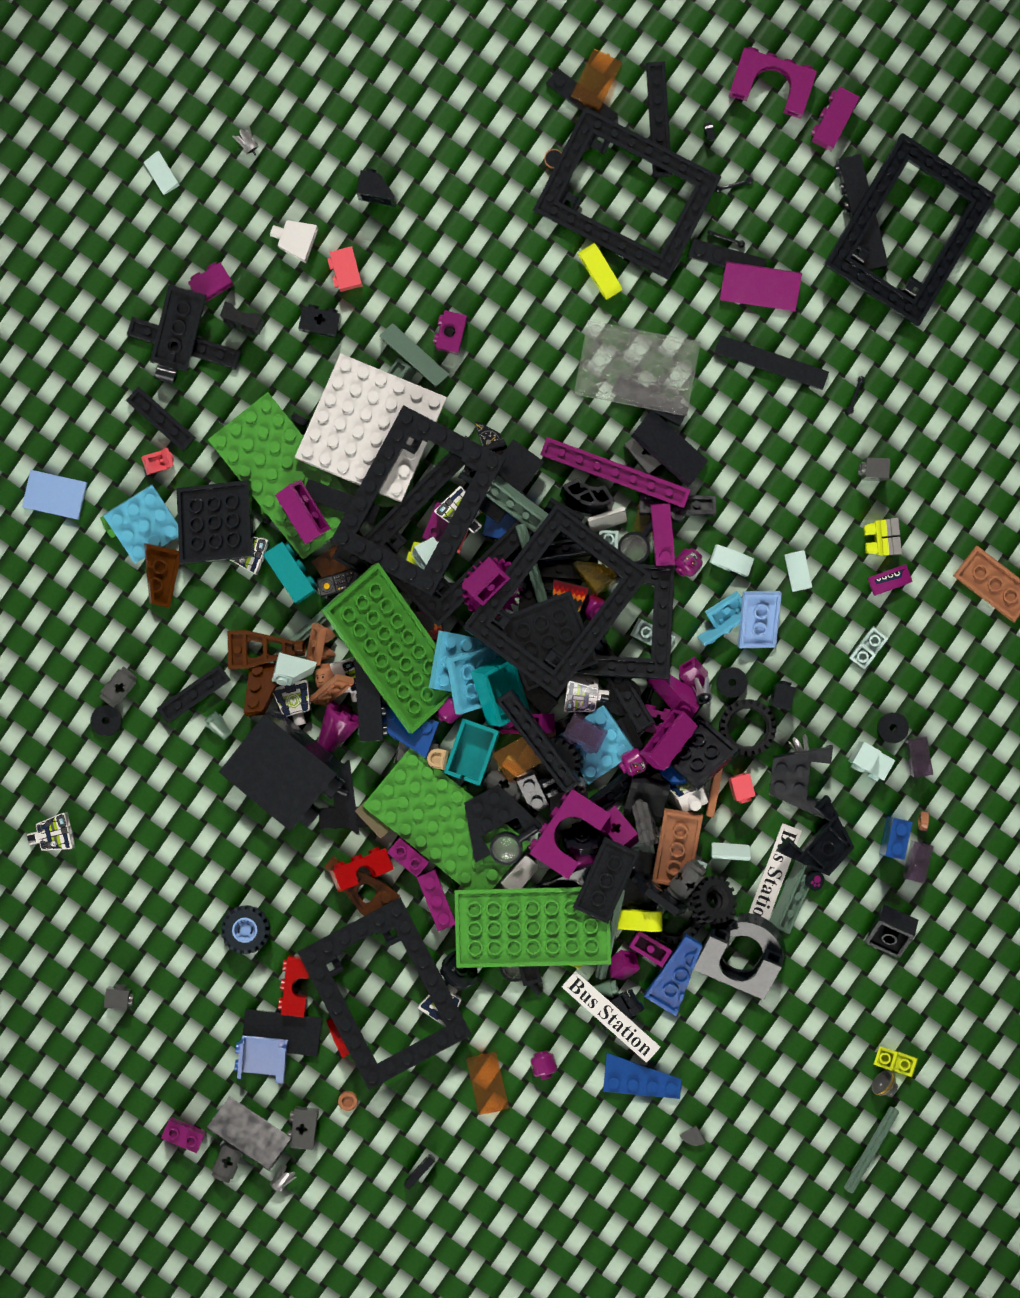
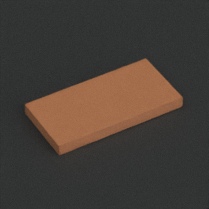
M976 545L954 573L953 577L1014 623L1020 616V578Z
M664 808L652 877L654 882L669 886V882L686 862H690L692 859L695 860L703 814Z

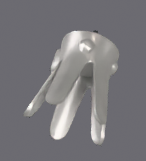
M248 126V130H245V132L240 129L239 133L242 139L239 136L232 137L243 147L246 155L253 152L256 156L254 151L259 146L256 140L253 139L250 127Z
M695 678L694 682L697 691L693 686L692 688L696 693L697 702L700 704L709 703L712 699L710 692L712 684L709 687V678H705L704 688H702L699 679Z
M806 734L803 735L804 749L795 737L792 738L795 748L788 741L795 752L796 750L798 752L809 750Z
M286 1165L280 1166L275 1178L269 1183L273 1188L272 1193L274 1190L281 1193L287 1184L297 1178H292L295 1172L290 1174L285 1172Z

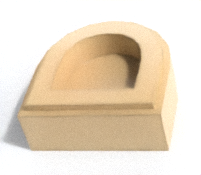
M443 749L431 750L427 756L428 764L433 768L445 770L449 751Z

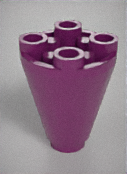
M330 700L326 707L317 741L330 753H333L359 727L358 714L351 711L352 707L346 703L340 705Z

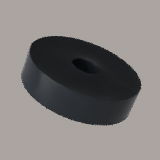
M736 667L723 669L716 680L719 692L729 698L742 695L748 684L745 673ZM730 679L735 680L734 686L729 685L728 682Z
M110 705L100 706L91 715V726L99 735H113L121 728V713ZM105 717H108L110 720L108 724L103 722Z
M892 712L880 718L877 724V731L884 741L898 743L907 736L909 725L903 715ZM892 724L896 726V730L893 732L890 730Z

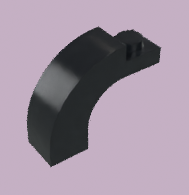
M739 913L738 920L730 919L721 924V929L731 933L730 937L748 936L756 940L760 944L763 954L767 948L785 956L786 948L780 931L764 917L751 913Z

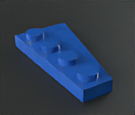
M382 702V705H386V716H383V724H387L388 734L426 759L439 722L428 718L415 732L408 733L390 706Z
M685 934L644 993V997L677 1016L692 971L699 957L702 943Z
M606 1053L603 1092L680 1099L681 1078L651 1069L611 1053Z

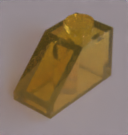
M576 561L573 565L574 570L596 597L615 584L616 575L614 571L606 568L604 564Z

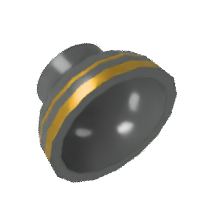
M884 1070L875 1077L871 1088L872 1092L876 1095L892 1096L896 1093L898 1084L894 1074L890 1070Z

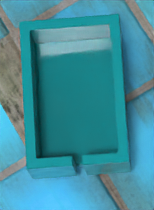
M281 542L264 553L263 556L293 601L299 604L317 592L315 589L317 584L310 575L307 577L305 574L307 569L302 561L295 559L294 555H296V552L289 543Z
M501 656L488 662L487 665H482L471 671L488 725L501 727L510 722V719L496 702L499 697L510 689L514 690L530 711L517 668Z
M463 718L444 773L462 779L464 775L465 781L482 786L501 731Z

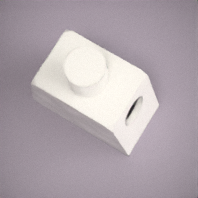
M287 220L284 228L273 225L270 236L280 239L278 242L279 249L307 263L318 227L313 224Z

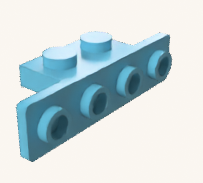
M737 591L705 611L713 627L698 636V639L704 646L712 644L718 637L729 633L740 624L742 598Z

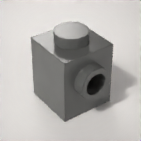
M123 984L107 987L104 1008L128 1010L130 1006H133L134 994H131L132 989H128L127 985Z

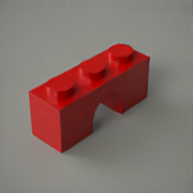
M378 846L369 850V855L362 857V854L352 857V862L345 864L342 861L333 865L334 869L329 872L337 891L341 892L359 884L356 872L360 867L368 868L373 878L394 870L386 848L380 850Z
M289 955L287 960L283 961L282 971H286L285 979H281L280 990H283V998H279L278 1009L281 1010V1015L304 1017L307 996L297 994L293 984L299 978L309 979L310 975L300 956Z

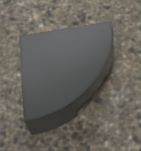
M696 1125L679 1134L690 1145H703L706 1143Z

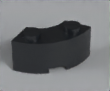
M580 478L562 485L559 495L571 508L586 514H602L611 511L615 501L605 485L600 487L589 486L583 483Z

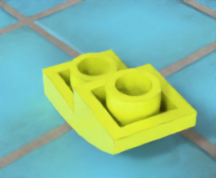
M879 1046L874 1065L913 1077L918 1058Z

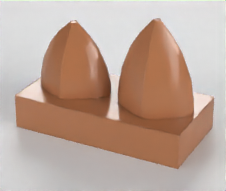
M312 623L306 660L317 662L316 665L320 666L322 661L329 660L336 655L333 650L324 646V643L331 641L335 637L332 630L322 626L320 623Z

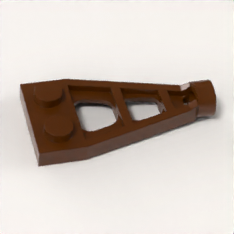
M248 630L227 631L228 669H249L276 661L279 654L269 655L270 642L280 643L283 654L304 656L306 652L304 640L292 641ZM250 641H257L263 644V654L261 656L249 657L248 643Z
M333 856L324 868L327 871L333 870V865L341 861ZM359 870L356 872L359 884L354 888L344 890L363 916L398 899L400 896L385 882ZM363 884H368L377 891L376 895L368 903L363 902L358 895V889Z

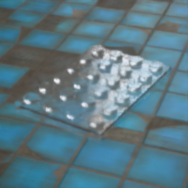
M588 320L574 394L687 416L701 342Z

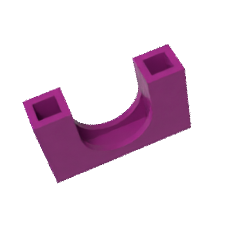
M753 47L744 48L728 96L747 101L756 76L768 70L777 71L785 76L790 88L783 113L801 119L817 71L813 70L814 68L809 65H797L795 61L790 59H778L772 53H760L758 49Z
M574 789L563 794L560 799L563 803L559 808H554L550 814V817H552L549 824L544 823L540 829V838L538 840L534 838L528 847L531 850L530 855L566 879L570 878L579 863L557 847L554 840V832L557 825L565 818L577 817L601 831L611 816L610 813Z

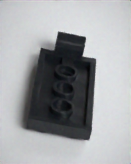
M171 284L168 285L150 363L158 364L155 379L174 384L178 369L188 373L207 297L206 294ZM172 342L178 344L177 349L171 347Z

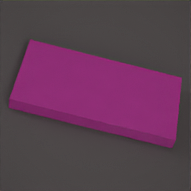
M726 261L720 300L796 311L802 273Z

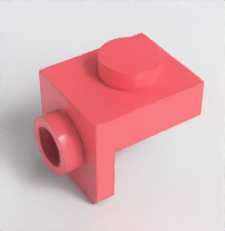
M168 448L141 457L147 475L168 470L174 465L173 455L169 452Z

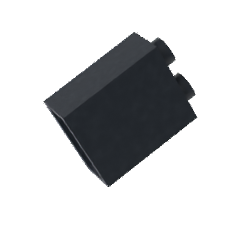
M275 707L263 715L219 771L222 776L289 831L299 822L308 828L322 811L315 805L319 797L324 794L331 800L345 783L338 776L345 765Z

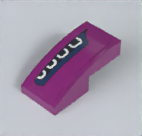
M906 564L868 578L874 596L913 582Z

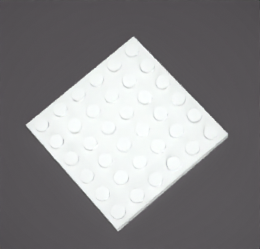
M340 353L295 455V459L361 485L402 406L405 405L437 422L447 397ZM409 437L406 444L411 446L414 439ZM422 440L415 455L404 449L402 450L379 494L402 503L428 442Z

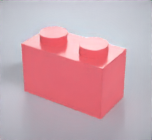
M352 246L330 252L331 258L327 259L330 270L334 269L336 276L332 277L335 288L339 287L340 292L362 287Z
M742 773L728 777L733 799L739 801V803L752 801L751 797L756 795L750 774Z

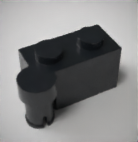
M633 989L628 990V992L625 990L615 996V998L609 999L630 1020L634 1019L636 1014L645 1009L642 1002L638 1001ZM600 1022L604 1031L609 1030L604 1024Z

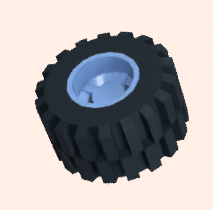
M250 905L236 907L229 911L222 921L221 937L224 939L225 945L238 954H250L258 951L266 944L270 936L269 920L265 913L257 907Z

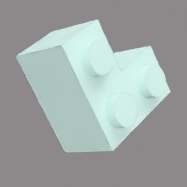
M859 741L848 762L852 763L851 767L862 773L864 771L868 772V777L878 782L879 779L885 780L895 760L881 753L880 750Z

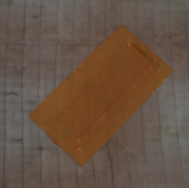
M496 1051L466 1058L479 1115L509 1108Z

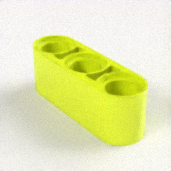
M595 243L578 252L582 263L605 300L623 290Z
M621 909L617 929L661 932L662 911Z

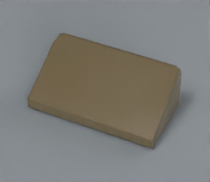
M362 805L355 810L380 839L391 830Z

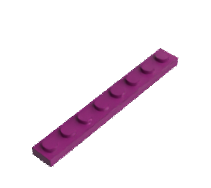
M548 437L540 454L546 458L682 508L685 507L691 491L690 489Z

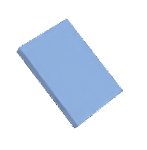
M30 470L22 507L79 520L87 482Z
M743 591L738 636L739 648H776L782 595L780 591Z

